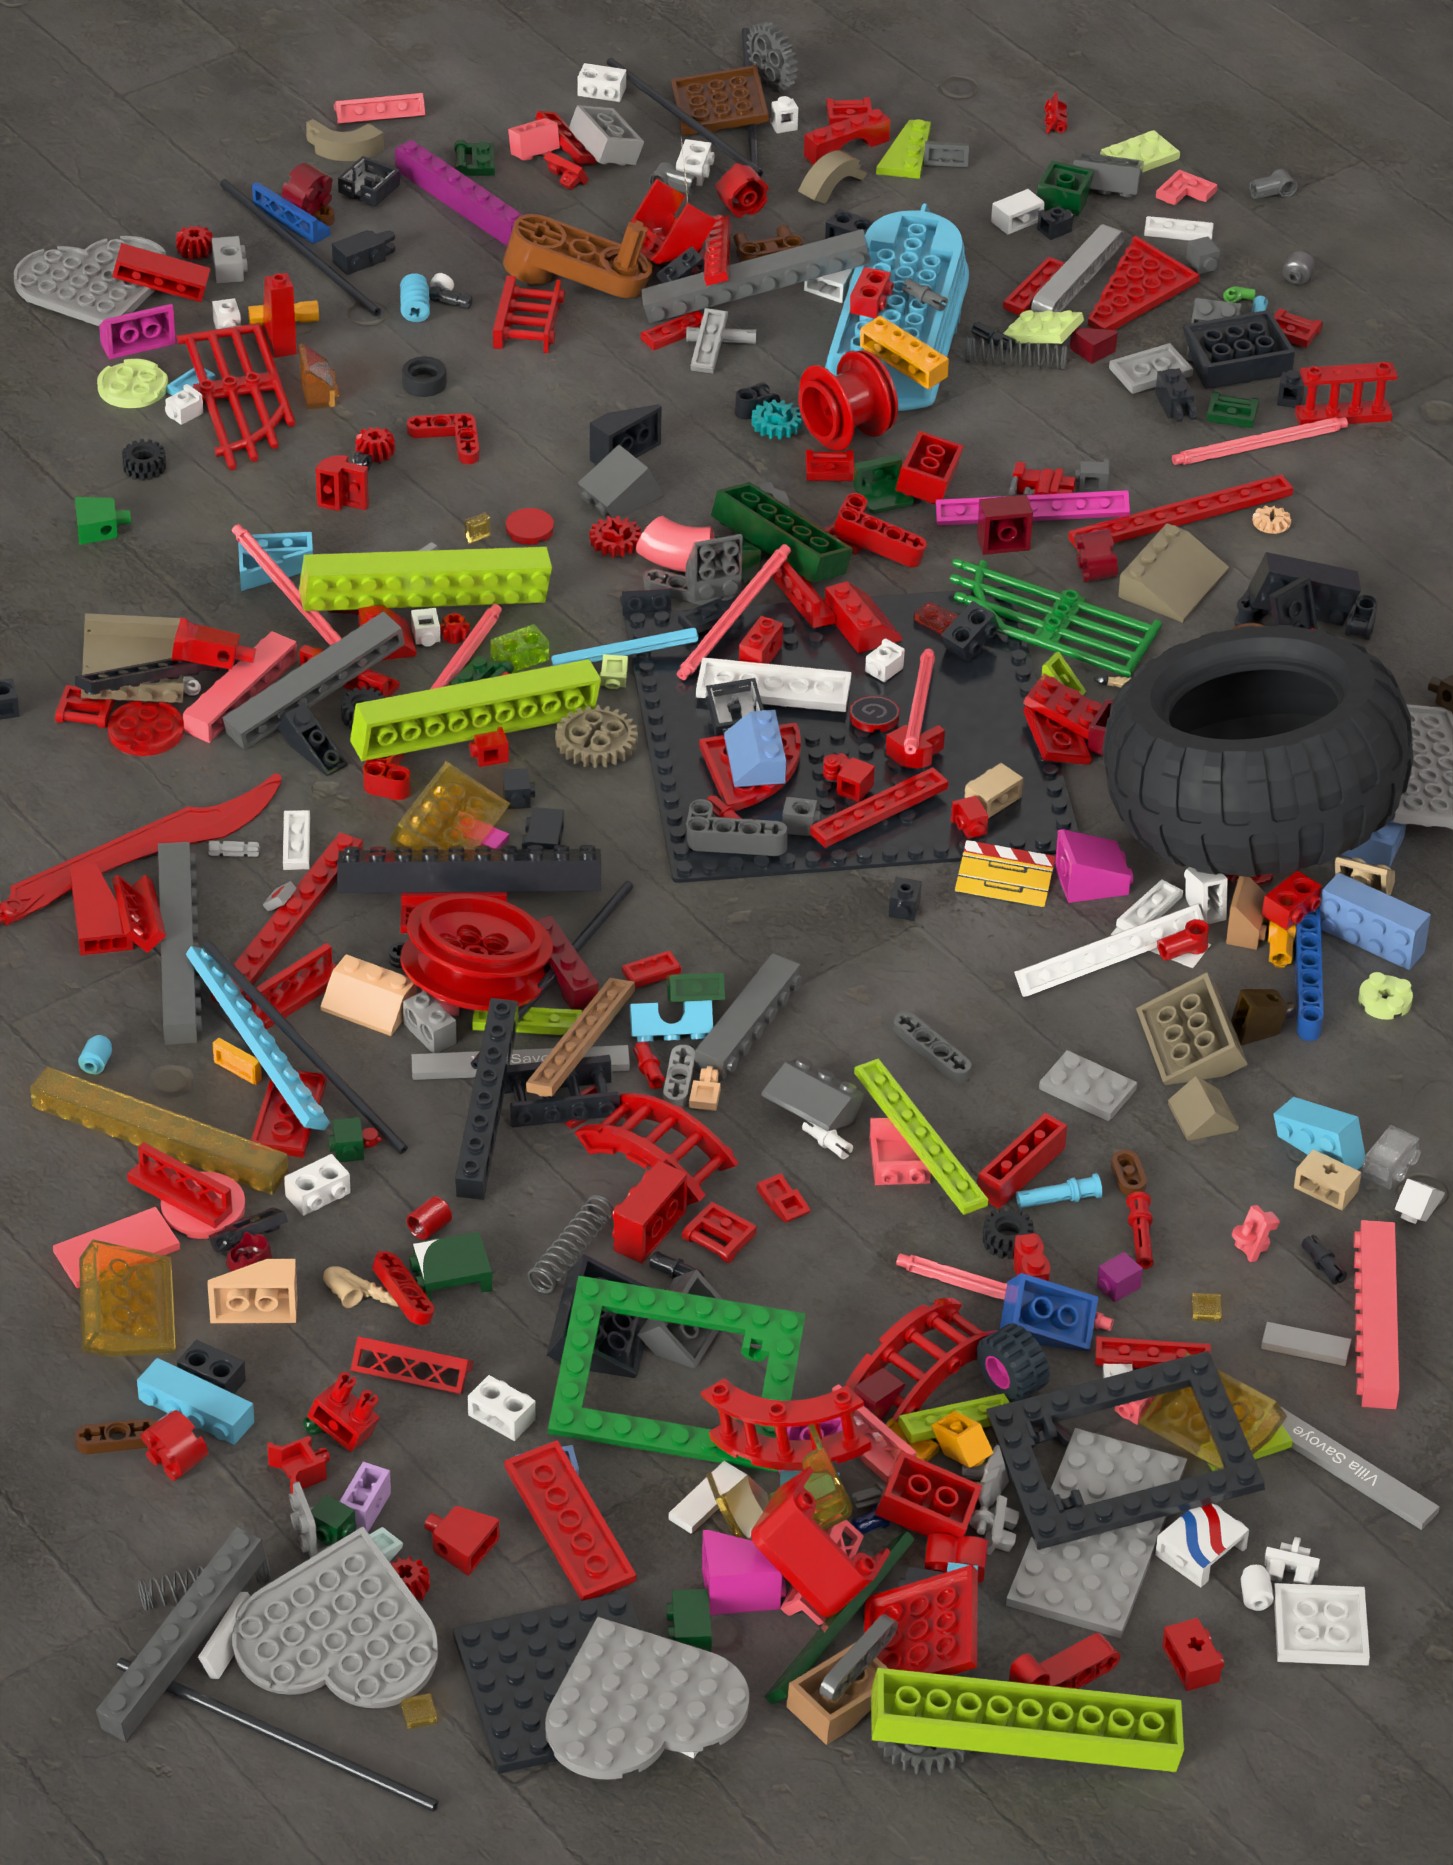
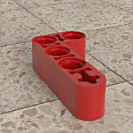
M858 493L847 495L839 509L833 527V532L836 536L908 567H917L921 564L927 546L924 538L864 513L867 499L863 495Z
M406 753L366 760L363 766L364 790L371 795L394 800L408 798L411 793L410 771L406 767L399 766Z
M1095 1633L1040 1664L1029 1653L1021 1655L1010 1667L1009 1682L1079 1689L1111 1671L1119 1663L1121 1655L1101 1633Z

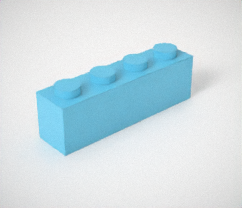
M156 1358L137 1379L138 1397L143 1403L154 1406L166 1413L177 1410L187 1417L195 1428L202 1429L219 1440H225L235 1445L254 1424L252 1402L159 1358Z

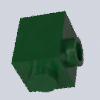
M360 1117L332 1120L333 1135H328L330 1152L335 1151L336 1159L339 1162L364 1160Z
M327 1494L311 1510L316 1525V1537L324 1543L333 1545L356 1531L355 1510Z

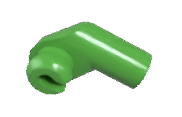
M1233 286L1224 292L1223 298L1226 302L1232 303L1242 299L1254 301L1256 289Z

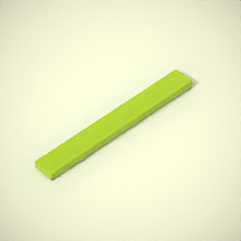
M878 1058L856 1066L854 1074L961 1213L965 1215L988 1206V1198Z

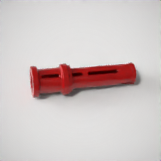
M1138 1191L1129 1194L1126 1198L1127 1207L1130 1209L1128 1224L1133 1228L1135 1262L1143 1269H1148L1154 1264L1149 1228L1153 1222L1152 1214L1149 1212L1151 1197L1145 1192Z

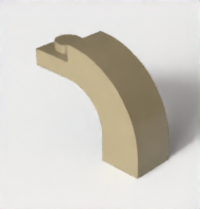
M314 119L306 122L307 141L315 145V154L336 161H357L362 156L370 158L384 151V132L369 123L354 131L338 132L328 129Z
M833 151L824 155L812 166L798 192L815 201L826 204L832 190L840 180L847 176L864 180L867 172L860 169L859 159L844 151Z
M747 1475L726 1493V1499L731 1514L746 1538L752 1541L751 1530L768 1505L769 1499L767 1492Z

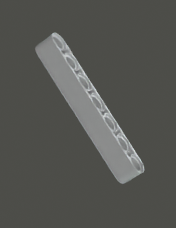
M1104 224L1100 225L1039 290L1033 299L1031 310L1033 312L1048 310L1061 312L1118 251L1124 240V231Z

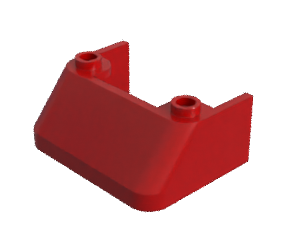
M657 178L630 221L633 223L636 220L644 223L643 227L648 228L641 253L656 264L675 260L691 246L699 254L703 248L704 241L717 220L689 203L686 204L677 218L675 213L686 196Z
M809 1466L777 1489L752 1528L751 1538L758 1550L821 1616L831 1618L839 1613L875 1579L889 1556L890 1550L885 1548L872 1558L865 1553H857L851 1559L812 1518L816 1510L815 1498L804 1488V1485L814 1471Z

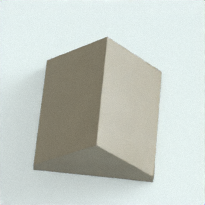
M1198 1076L1191 1079L1168 1100V1105L1187 1141L1234 1132L1239 1129L1220 1090Z

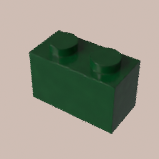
M708 1589L672 1590V1602L666 1603L667 1621L673 1622V1626H668V1639L711 1652L712 1631Z

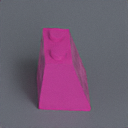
M1065 829L1058 830L1055 870L1068 903L1129 895V887L1133 883V872L1131 868H1127L1125 852L1120 851L1117 841Z
M703 1530L702 1574L705 1589H708L710 1615L780 1609L781 1597H786L785 1579H782L785 1577L758 1550L753 1541L711 1530Z

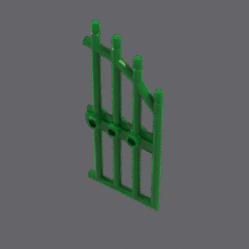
M956 558L952 562L954 567L975 574L974 580L966 577L963 578L958 574L951 575L950 581L952 583L960 584L962 587L973 590L975 595L973 597L967 596L962 592H956L954 599L958 602L966 603V605H969L973 600L993 612L999 625L997 632L1054 652L1059 651L1062 655L1126 677L1132 675L1162 626L1159 620H1154L1152 624H1148L1085 602L1086 598L1080 596L1075 590H1063L1061 593L988 569V563L985 560H981L978 565ZM987 578L1054 601L1055 603L1050 607L984 584L983 579ZM985 594L1046 615L1044 620H1040L986 601ZM1080 610L1146 634L1143 638L1079 617L1076 614ZM999 616L1036 628L1037 631L1035 634L1006 625ZM1072 624L1136 646L1137 648L1133 652L1067 628ZM1062 637L1128 660V662L1124 666L1058 642Z

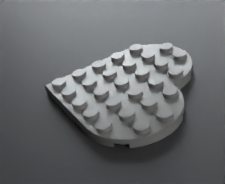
M120 236V239H113L109 242L107 238L91 244L85 250L69 246H57V250L52 249L44 252V249L27 255L17 264L14 270V285L18 294L29 303L99 326L104 319L132 313L155 291V289L112 277L121 243L166 255V251L159 244L136 236Z
M364 1527L359 1528L255 1592L240 1608L232 1633V1646L236 1661L246 1677L257 1686L273 1693L296 1695L311 1692L327 1685L342 1700L364 1708H385L410 1699L427 1684L435 1670L438 1659V1641L432 1621Z
M597 1617L549 1706L545 1722L546 1739L554 1751L555 1758L569 1770L595 1779L622 1778V1774L637 1769L639 1772L645 1770L660 1757L664 1749L676 1752L703 1751L705 1746L718 1742L722 1745L730 1740L742 1728L748 1716V1685L737 1667L724 1657Z

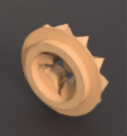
M1264 505L1263 509L1258 508L1256 513L1253 514L1252 521L1254 526L1266 533H1281L1286 531L1291 525L1290 513L1285 512L1284 508H1275V505L1273 507Z

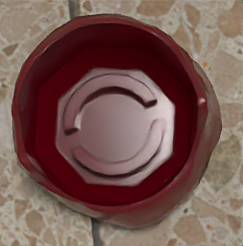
M245 1232L242 1240L227 1255L226 1265L228 1269L235 1271L265 1259H273L269 1241L261 1234L252 1235L249 1232Z

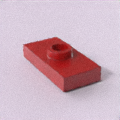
M669 950L623 965L622 973L627 981L635 982L636 989L666 979V975L681 974V965Z

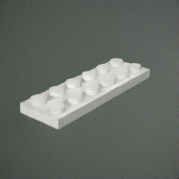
M702 658L696 687V697L705 698L707 685L755 678L762 704L846 712L851 672Z

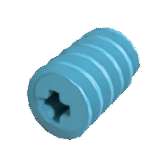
M417 273L406 275L400 283L401 313L408 321H424L430 314L427 279Z

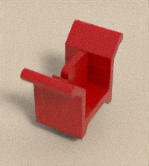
M310 1436L284 1446L274 1445L272 1442L267 1444L268 1465L284 1470L290 1479L291 1493H293V1483L300 1482L302 1489L327 1480L326 1463L330 1461L329 1452L326 1448H318L317 1451L313 1452Z

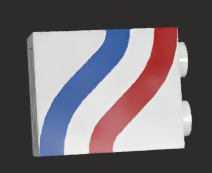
M1216 1504L1190 1509L1158 1535L1155 1555L1201 1588L1209 1581L1210 1566L1233 1546L1242 1552L1247 1549L1249 1529L1242 1522L1235 1520L1225 1513Z

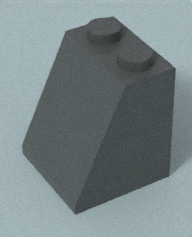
M620 445L613 449L578 482L582 493H580L581 497L588 504L593 502L596 509L603 516L609 515L611 518H616V516L621 518L663 496L649 468Z

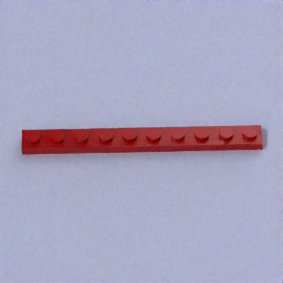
M1280 474L1131 514L1130 516L1069 531L1068 539L1076 548L1075 535L1109 529L1113 542L1117 543L1158 532L1166 523L1180 526L1288 497L1293 494V487Z
M340 832L296 886V891L288 901L278 908L237 959L234 965L253 985L338 880L337 861L339 851H344L345 847H359L361 850L363 848V840ZM238 985V987L240 988V992L244 997L246 995V992ZM211 992V1001L219 1003Z

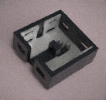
M364 156L338 177V193L350 198L359 197L362 202L377 206L400 185V169Z
M755 678L706 686L705 698L715 736L724 735L729 728L749 712L764 710Z

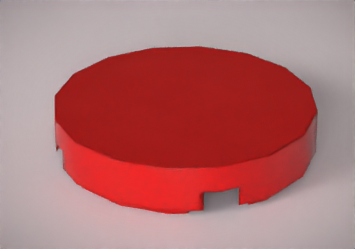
M536 508L520 509L511 513L506 519L507 535L509 534L514 542L523 545L538 544V541L543 539L546 541L553 534L554 521L551 515L543 510Z

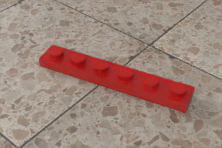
M932 767L811 825L810 834L826 848L947 790L949 781Z

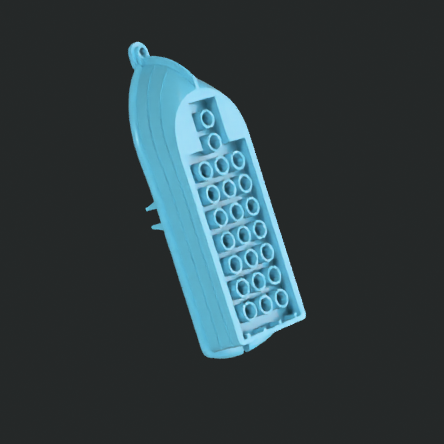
M925 203L922 205L921 210L900 211L885 215L875 221L867 230L865 237L869 247L871 263L855 267L825 368L835 376L842 355L849 351L865 350L860 347V329L875 319L850 313V295L864 267L891 272V282L894 283L891 296H887L886 307L880 311L878 316L884 317L946 357L948 356L953 335L957 334V324L960 323L961 306L969 282V268L965 259L964 243L957 227L942 216L930 212L929 206ZM910 278L922 286L931 287L933 292L948 299L947 304L942 302V304L946 305V308L943 311H938L926 303L918 302L917 298L902 291L903 286L909 287L904 282ZM879 359L893 380L898 398V411L925 408L934 403L940 382L928 390Z

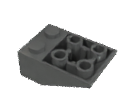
M1195 298L1191 323L1240 315L1241 304ZM1187 347L1185 360L1193 362L1189 347Z
M742 534L694 542L686 563L685 584L694 602L741 593Z

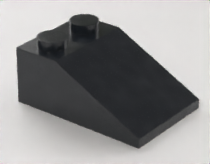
M657 404L610 412L590 422V461L597 465L618 445L635 458L661 445L662 406Z

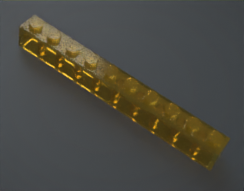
M48 1066L30 1087L32 1107L84 1125L87 1128L103 1132L111 1137L122 1139L136 1146L145 1142L182 1163L190 1164L207 1172L226 1175L234 1181L272 1195L284 1180V1176L288 1174V1158L286 1153Z

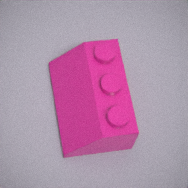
M172 304L107 318L99 325L100 342L109 359L176 344Z

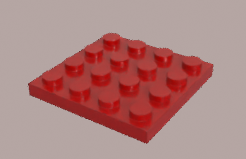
M968 1565L869 1596L865 1601L864 1633L883 1614L898 1622V1628L894 1637L879 1653L877 1658L888 1669L950 1676L977 1668L978 1571L973 1565Z

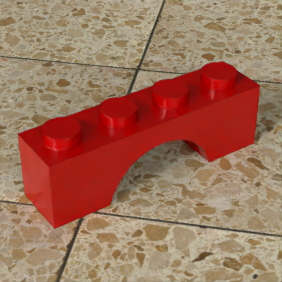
M875 109L806 133L804 136V157L814 165L824 155L833 151H839L847 142L853 139L861 138L871 148L889 142L890 118L880 109Z

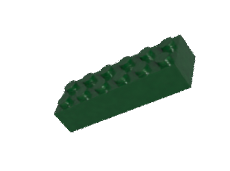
M751 482L717 490L711 516L718 520L721 525L735 531L737 535L742 534L743 538L749 540L756 548L764 550L770 556L783 544L787 545L791 552L787 556L786 561L797 573L804 576L808 582L818 583L822 580L846 574L853 548Z

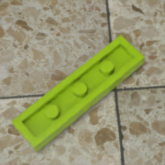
M532 1007L518 1023L516 1033L565 1035L581 1015L582 1010ZM474 1010L473 1030L484 1031L488 1011Z
M1004 1393L899 1415L898 1425L908 1441L914 1443L936 1438L931 1425L953 1411L980 1423L982 1428L988 1427L990 1423L987 1418L986 1409L1010 1402Z

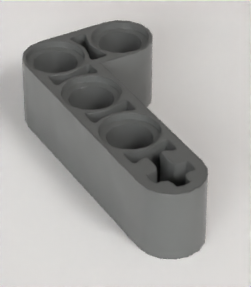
M705 799L695 800L689 806L686 823L687 845L692 850L779 856L787 851V826L782 822L713 817L712 803Z

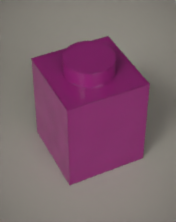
M1123 1252L1098 1267L1097 1286L1103 1294H1106L1116 1302L1141 1288L1143 1268L1127 1253Z

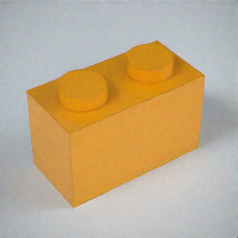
M956 1411L931 1425L944 1455L968 1468L981 1465L985 1462V1458L993 1454L981 1424Z

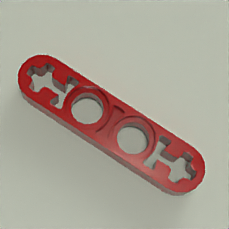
M377 1252L372 1269L405 1316L411 1322L418 1325L430 1324L435 1310L434 1305L397 1255L391 1252Z

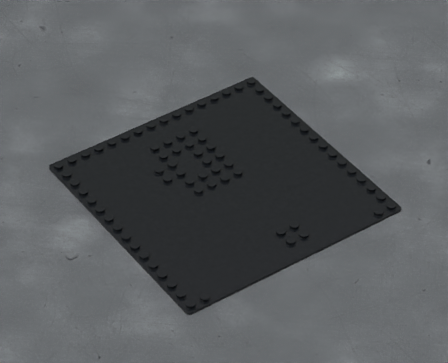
M998 587V589L1013 593L1010 587ZM973 590L871 597L872 600L902 636V641L895 644L905 649L903 669L886 682H883L865 672L866 656L875 649L857 653L835 624L812 628L792 602L748 605L745 612L737 618L705 658L739 661V644L759 617L763 616L783 623L782 647L769 664L851 672V683L846 712L762 704L764 710L776 711L778 725L797 722L801 737L800 758L795 772L780 790L757 804L735 811L742 819L782 822L786 797L817 800V811H821V820L859 803L837 794V780L830 781L823 776L824 758L831 754L843 753L849 759L853 757L875 766L874 786L861 801L932 767L949 781L947 790L826 848L812 836L787 834V851L779 856L695 851L687 845L686 823L690 804L698 799L707 800L710 795L717 796L722 801L699 748V739L715 736L706 698L696 697L701 663L686 680H682L677 676L681 664L698 647L699 643L712 628L698 633V641L695 643L631 655L673 882L684 883L962 861L967 840L1046 855L1056 854L1058 830L1065 829L1078 833L1079 830L1060 762L1043 760L1023 712L1025 707L1023 702L1027 694L1037 683L1027 642L997 632L994 637L990 638L982 646L977 655L973 656L969 662H966L945 648L941 634L968 606L966 603L955 600V593L962 592L967 596L975 597ZM985 594L986 601L1018 612L1017 605ZM692 609L626 614L624 622L628 640L683 630L684 628L678 623V616ZM999 616L1004 624L1023 630L1021 623ZM925 649H932L935 662L932 668L920 734L940 725L945 729L944 749L932 755L930 766L909 768L898 764L886 755L887 734L904 725L908 726L921 662L920 657ZM878 696L890 699L900 709L899 723L894 728L885 732H881V729H874L872 733L859 730L850 721V706L856 700L863 697ZM1002 763L1023 777L1022 797L988 818L987 834L968 839L963 830H959L957 824L951 822L952 801L964 799L965 787L971 780H975L987 770Z

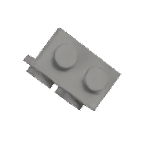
M300 1482L293 1483V1493L289 1494L292 1510L295 1511L290 1514L292 1525L295 1531L300 1530L299 1541L302 1551L308 1552L310 1558L332 1545L324 1543L316 1537V1525L311 1513L313 1507L309 1508Z

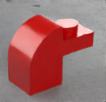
M907 725L887 734L886 755L905 767L923 768L930 766L932 755L944 749L945 729L940 725L920 734L919 747L914 754L905 752L904 740L907 735Z

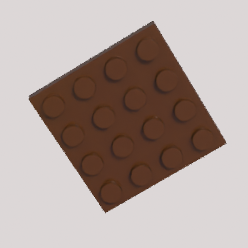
M757 65L671 79L676 106L709 131L715 132L720 129L738 128L744 125L761 124L762 122L769 121ZM679 119L683 136L697 134L695 130Z

